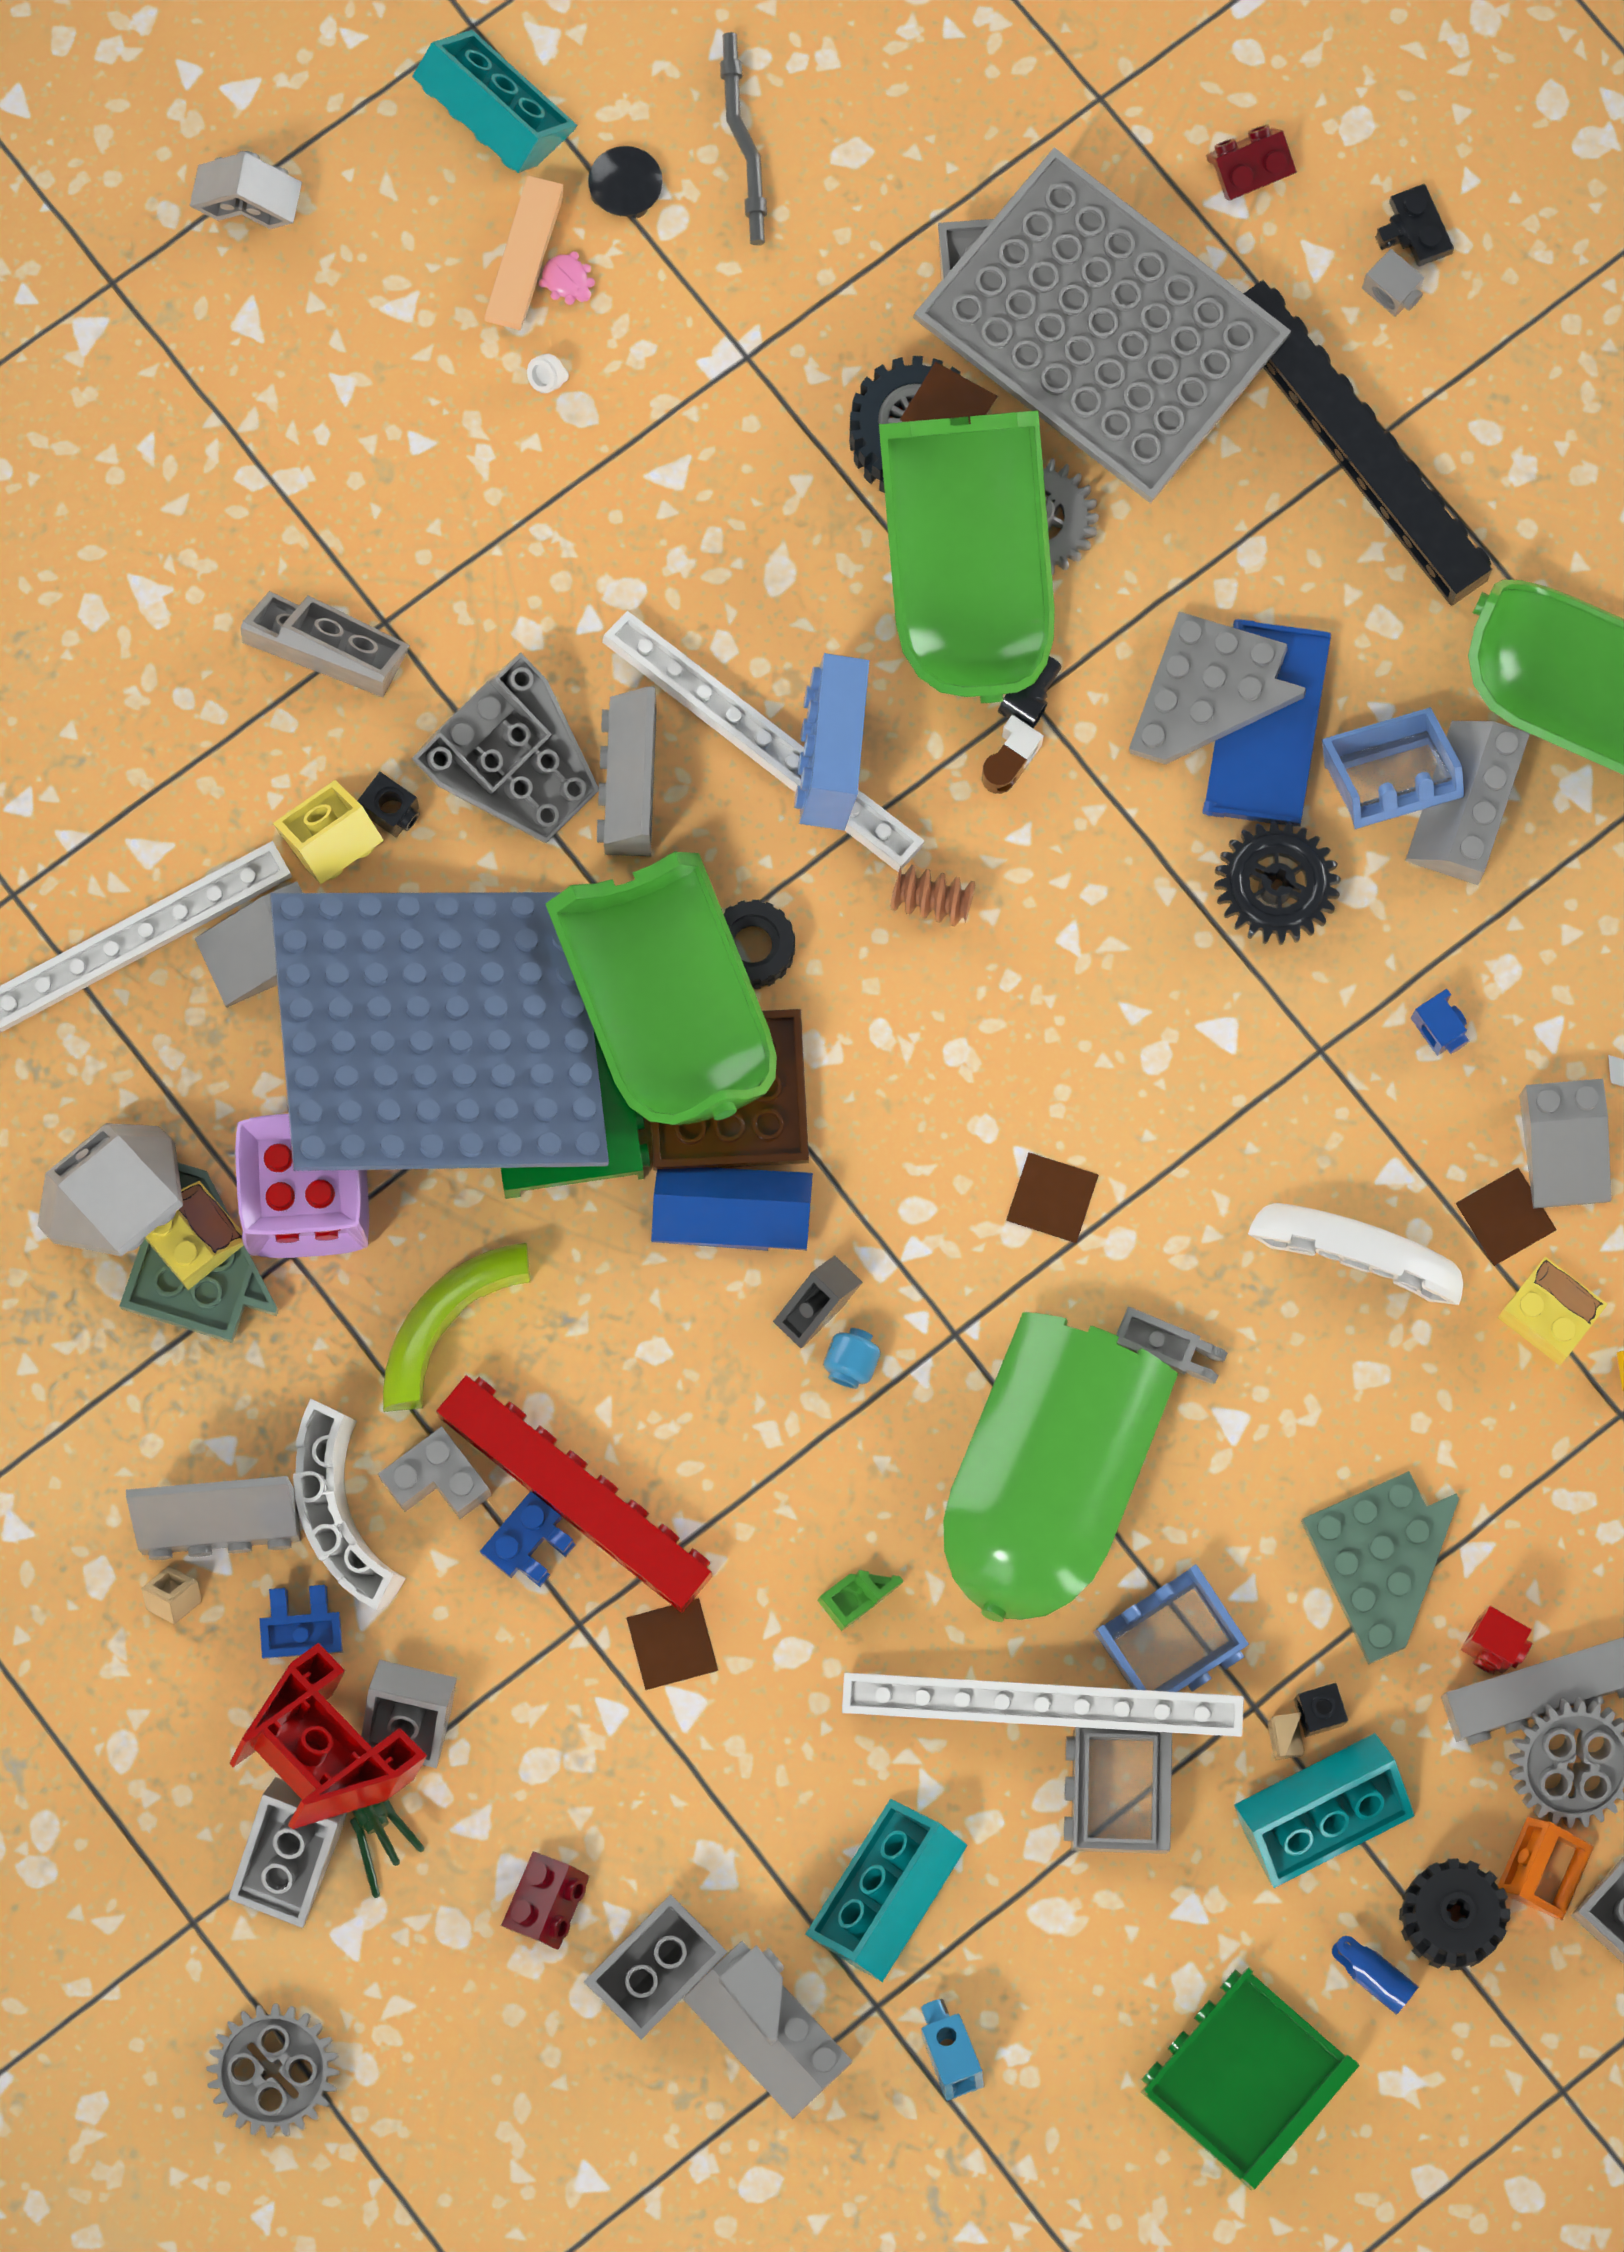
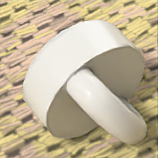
M542 354L532 359L527 367V376L531 386L541 393H550L560 388L569 379V374L562 363L551 354Z

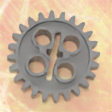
M1580 1697L1576 1698L1573 1708L1570 1707L1564 1698H1561L1559 1710L1557 1711L1546 1703V1716L1542 1718L1532 1712L1531 1716L1535 1725L1529 1727L1521 1724L1520 1728L1526 1734L1525 1739H1513L1512 1741L1520 1749V1753L1509 1755V1759L1519 1765V1767L1509 1771L1513 1779L1521 1780L1514 1786V1789L1519 1795L1526 1794L1522 1802L1527 1808L1535 1806L1534 1813L1537 1817L1541 1819L1548 1813V1820L1555 1825L1563 1817L1564 1824L1568 1828L1573 1827L1575 1818H1578L1584 1827H1588L1590 1815H1594L1600 1822H1603L1604 1815L1602 1810L1607 1807L1610 1811L1617 1813L1618 1810L1614 1801L1616 1798L1624 1800V1792L1622 1791L1624 1788V1732H1622L1624 1730V1720L1621 1717L1613 1720L1615 1712L1609 1707L1601 1712V1705L1595 1700L1586 1709L1585 1702ZM1579 1728L1581 1729V1731L1578 1734L1576 1742L1574 1739V1732L1576 1729ZM1557 1734H1564V1744L1558 1749L1550 1750L1549 1742L1552 1737ZM1600 1736L1604 1737V1743L1600 1750L1588 1752V1745L1592 1739ZM1577 1755L1581 1759V1763H1574L1572 1771L1567 1765L1568 1763L1575 1762ZM1555 1773L1561 1774L1560 1783L1556 1787L1551 1789L1545 1788V1781L1550 1775ZM1600 1776L1599 1785L1594 1790L1584 1791V1785L1588 1778ZM1573 1782V1785L1575 1787L1574 1795L1572 1797H1568Z
M273 2004L270 2015H266L263 2007L258 2005L256 2008V2018L253 2019L245 2011L241 2012L243 2024L238 2026L231 2021L227 2022L232 2034L229 2037L218 2034L216 2037L224 2046L222 2050L213 2049L209 2052L212 2056L219 2059L218 2064L210 2065L206 2068L207 2071L218 2076V2079L208 2084V2088L221 2090V2093L213 2100L214 2104L227 2102L228 2107L223 2113L224 2118L231 2117L235 2113L238 2114L235 2127L240 2129L249 2121L251 2122L250 2133L255 2136L261 2126H265L268 2138H273L275 2129L279 2126L285 2136H290L291 2123H295L298 2128L305 2130L303 2117L308 2115L318 2120V2113L314 2109L316 2105L330 2106L329 2102L323 2097L324 2092H336L337 2090L335 2086L328 2083V2077L340 2074L339 2070L330 2068L328 2064L337 2059L338 2054L326 2053L325 2048L332 2043V2038L319 2039L317 2036L324 2026L319 2023L311 2028L307 2027L311 2017L308 2013H305L299 2020H296V2008L290 2006L285 2016L281 2015L278 2004ZM271 2031H281L285 2036L284 2047L276 2053L268 2052L264 2046L266 2035ZM250 2043H254L270 2062L277 2064L281 2061L282 2066L279 2068V2072L298 2091L299 2096L297 2098H292L278 2080L272 2077L267 2080L264 2078L268 2072L267 2068L249 2051L248 2045ZM247 2058L253 2061L255 2072L251 2079L242 2082L235 2077L234 2068L238 2061ZM300 2060H307L312 2065V2076L306 2082L297 2083L291 2075L292 2067ZM275 2088L281 2092L283 2100L278 2109L269 2112L263 2108L261 2099L265 2091Z

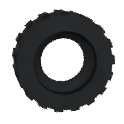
M752 899L750 902H745L744 900L738 902L733 907L729 906L726 908L724 917L733 939L742 929L751 926L762 928L769 934L772 940V948L769 955L759 962L751 963L744 960L742 962L754 989H761L762 986L775 984L777 979H781L786 974L787 968L791 967L793 956L795 955V933H793L790 920L785 918V913L781 909L778 910L773 907V904L769 902L762 903L759 900Z

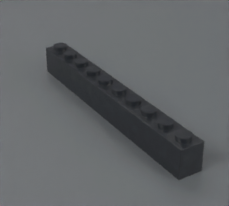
M1264 280L1244 292V295L1291 330L1289 337L1265 364L1264 370L1450 606H1453L1486 583L1492 571L1490 567L1491 561L1486 552L1480 547L1475 548L1467 538L1468 532L1463 523L1458 518L1452 519L1445 510L1444 500L1435 489L1429 490L1422 481V474L1418 466L1412 460L1407 461L1399 452V445L1395 437L1389 431L1384 432L1376 423V415L1372 408L1366 402L1361 403L1357 399L1349 379L1342 373L1338 375L1330 364L1331 359L1326 350L1319 344L1315 345L1308 337V330L1304 322L1298 316L1293 317L1285 308L1286 303L1281 293L1274 287L1270 289Z

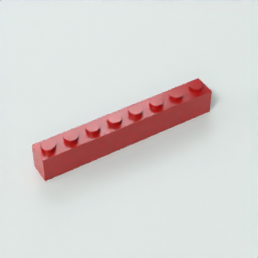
M465 1375L436 1410L438 1418L527 1490L537 1495L568 1523L679 1612L683 1613L712 1578V1571L707 1568L711 1564L710 1561L693 1548L689 1553L677 1544L680 1538L664 1524L657 1528L646 1519L649 1513L637 1502L630 1499L626 1503L615 1494L619 1489L606 1477L600 1474L596 1479L584 1470L588 1464L576 1453L569 1450L567 1454H564L554 1446L557 1439L540 1425L535 1430L523 1421L527 1415L510 1401L503 1405L493 1397L496 1390L485 1380L478 1377L473 1381Z

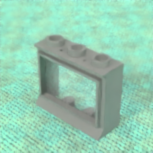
M1075 1727L1073 1737L1066 1736L1065 1750L1066 1761H1073V1776L1065 1777V1801H1072V1817L1064 1818V1841H1071V1851L1167 1854L1170 1851L1172 1733Z

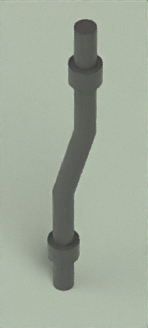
M728 32L722 35L723 60L720 62V75L725 83L726 121L746 159L748 198L744 202L745 216L749 218L750 244L762 245L765 243L764 217L767 215L766 198L762 195L761 156L741 118L739 80L742 78V61L738 60L737 34Z

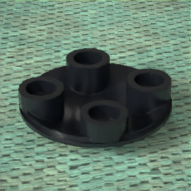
M631 146L615 147L601 154L593 163L588 177L591 199L595 204L613 215L630 216L632 218H639L645 215L647 209L657 201L663 184L662 172L656 160L644 150Z

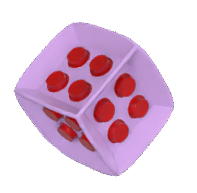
M288 1114L253 1117L237 1123L235 1157L238 1210L243 1229L242 1241L250 1255L268 1258H296L344 1254L368 1247L369 1200L367 1170L293 1171Z

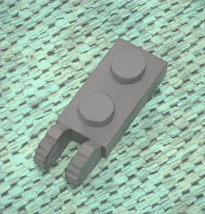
M1131 1307L1127 1308L1116 1336H1119L1117 1344L1135 1353L1142 1348L1162 1360L1173 1370L1184 1375L1188 1373L1192 1377L1211 1384L1216 1383L1218 1374L1207 1367L1191 1362L1194 1351L1196 1350L1200 1354L1220 1362L1225 1361L1228 1354L1222 1348L1200 1340L1201 1336Z

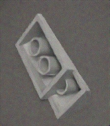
M270 591L244 619L241 625L242 643L380 697H384L410 646L310 596H307L300 605H297Z

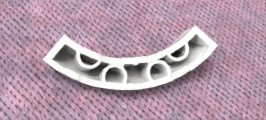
M1273 1203L1265 1206L1256 1215L1250 1227L1248 1235L1271 1249L1315 1256L1318 1253L1323 1257L1339 1261L1342 1265L1366 1273L1373 1272L1379 1276L1391 1278L1394 1284L1419 1295L1429 1302L1460 1304L1463 1279L1461 1271L1454 1262L1429 1248L1381 1228L1340 1215L1282 1203Z
M310 1398L296 1439V1473L293 1474V1482L299 1517L315 1554L338 1580L337 1582L358 1600L379 1611L384 1609L393 1600L406 1578L390 1569L369 1549L359 1534L349 1511L345 1492L344 1470L348 1444L357 1421Z

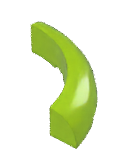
M527 1243L490 1250L465 1261L435 1282L418 1300L400 1327L389 1354L383 1386L384 1412L423 1408L424 1378L432 1350L439 1337L442 1336L464 1308L478 1298L497 1290L517 1284L530 1283Z

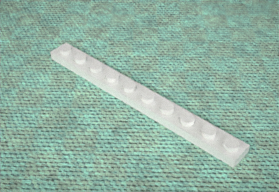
M629 611L604 634L602 643L796 793L797 786H800L802 775H797L799 756L801 752H804V747ZM858 789V795L845 831L899 872L900 866L902 870L922 848L924 840Z
M269 842L1 985L0 1033L292 878L274 842Z
M844 1673L842 1713L1242 1737L1244 1696Z

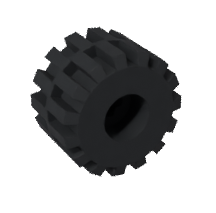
M1459 1858L1448 1859L1445 1863L1441 1864L1436 1862L1428 1866L1414 1879L1402 1898L1404 1901L1399 1909V1920L1403 1921L1404 1928L1401 1933L1404 1940L1411 1942L1414 1947L1412 1952L1418 1958L1421 1956L1425 1957L1430 1961L1429 1965L1438 1969L1441 1966L1450 1967V1970H1461L1463 1967L1469 1965L1472 1967L1480 1963L1495 1950L1507 1932L1505 1928L1506 1923L1510 1920V1909H1506L1505 1900L1508 1898L1504 1888H1498L1494 1882L1497 1877L1490 1870L1486 1874L1478 1869L1480 1864L1476 1862L1459 1863ZM1455 1904L1461 1906L1460 1913L1466 1916L1465 1918L1461 1917L1457 1922L1452 1921L1451 1913L1446 1911V1908L1451 1909Z

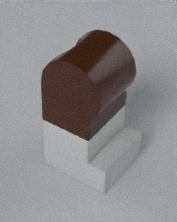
M1011 715L1003 727L1002 737L1006 739V742L999 752L990 755L983 765V785L994 794H1002L1009 791L1042 746L1044 735L1014 715Z

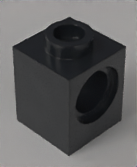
M382 772L377 774L357 800L374 823L396 838L402 830L409 831L420 815L417 797ZM395 800L401 803L400 809L395 813L389 814L381 810L383 804L387 801Z
M1337 1683L1299 1693L1293 1699L1297 1712H1301L1300 1722L1305 1737L1342 1727L1348 1722Z

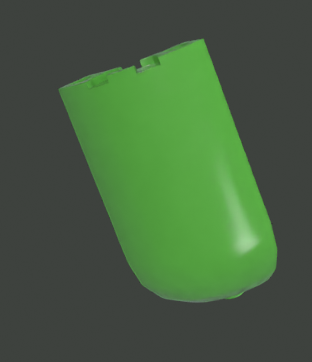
M1039 411L970 416L971 424H969L968 417L879 424L895 620L903 654L918 677L940 693L962 697L980 696V703L1003 702V694L1019 692L1035 683L1047 665L1054 640L1055 608Z
M1503 579L1494 584L1489 595L1482 592L1473 611V614L1478 615L1479 618L1474 627L1468 658L1473 685L1488 708L1516 728L1624 775V619L1568 594L1523 580Z
M674 851L654 864L633 872L635 880L615 886L613 879L595 884L571 885L545 903L613 1080L630 1108L650 1122L682 1125L711 1118L715 1120L728 1118L736 1113V1109L766 1094L776 1077L777 1056L773 1040L699 853Z
M1022 1313L950 1490L943 1519L944 1552L954 1581L965 1595L982 1609L981 1614L984 1617L996 1622H1003L1004 1619L1023 1620L1047 1616L1072 1602L1093 1581L1110 1550L1178 1376L1175 1370L1148 1351L1141 1348L1135 1353L1117 1344L1119 1336L1091 1325L1088 1332L1067 1326L1068 1321L1066 1318L1048 1314Z

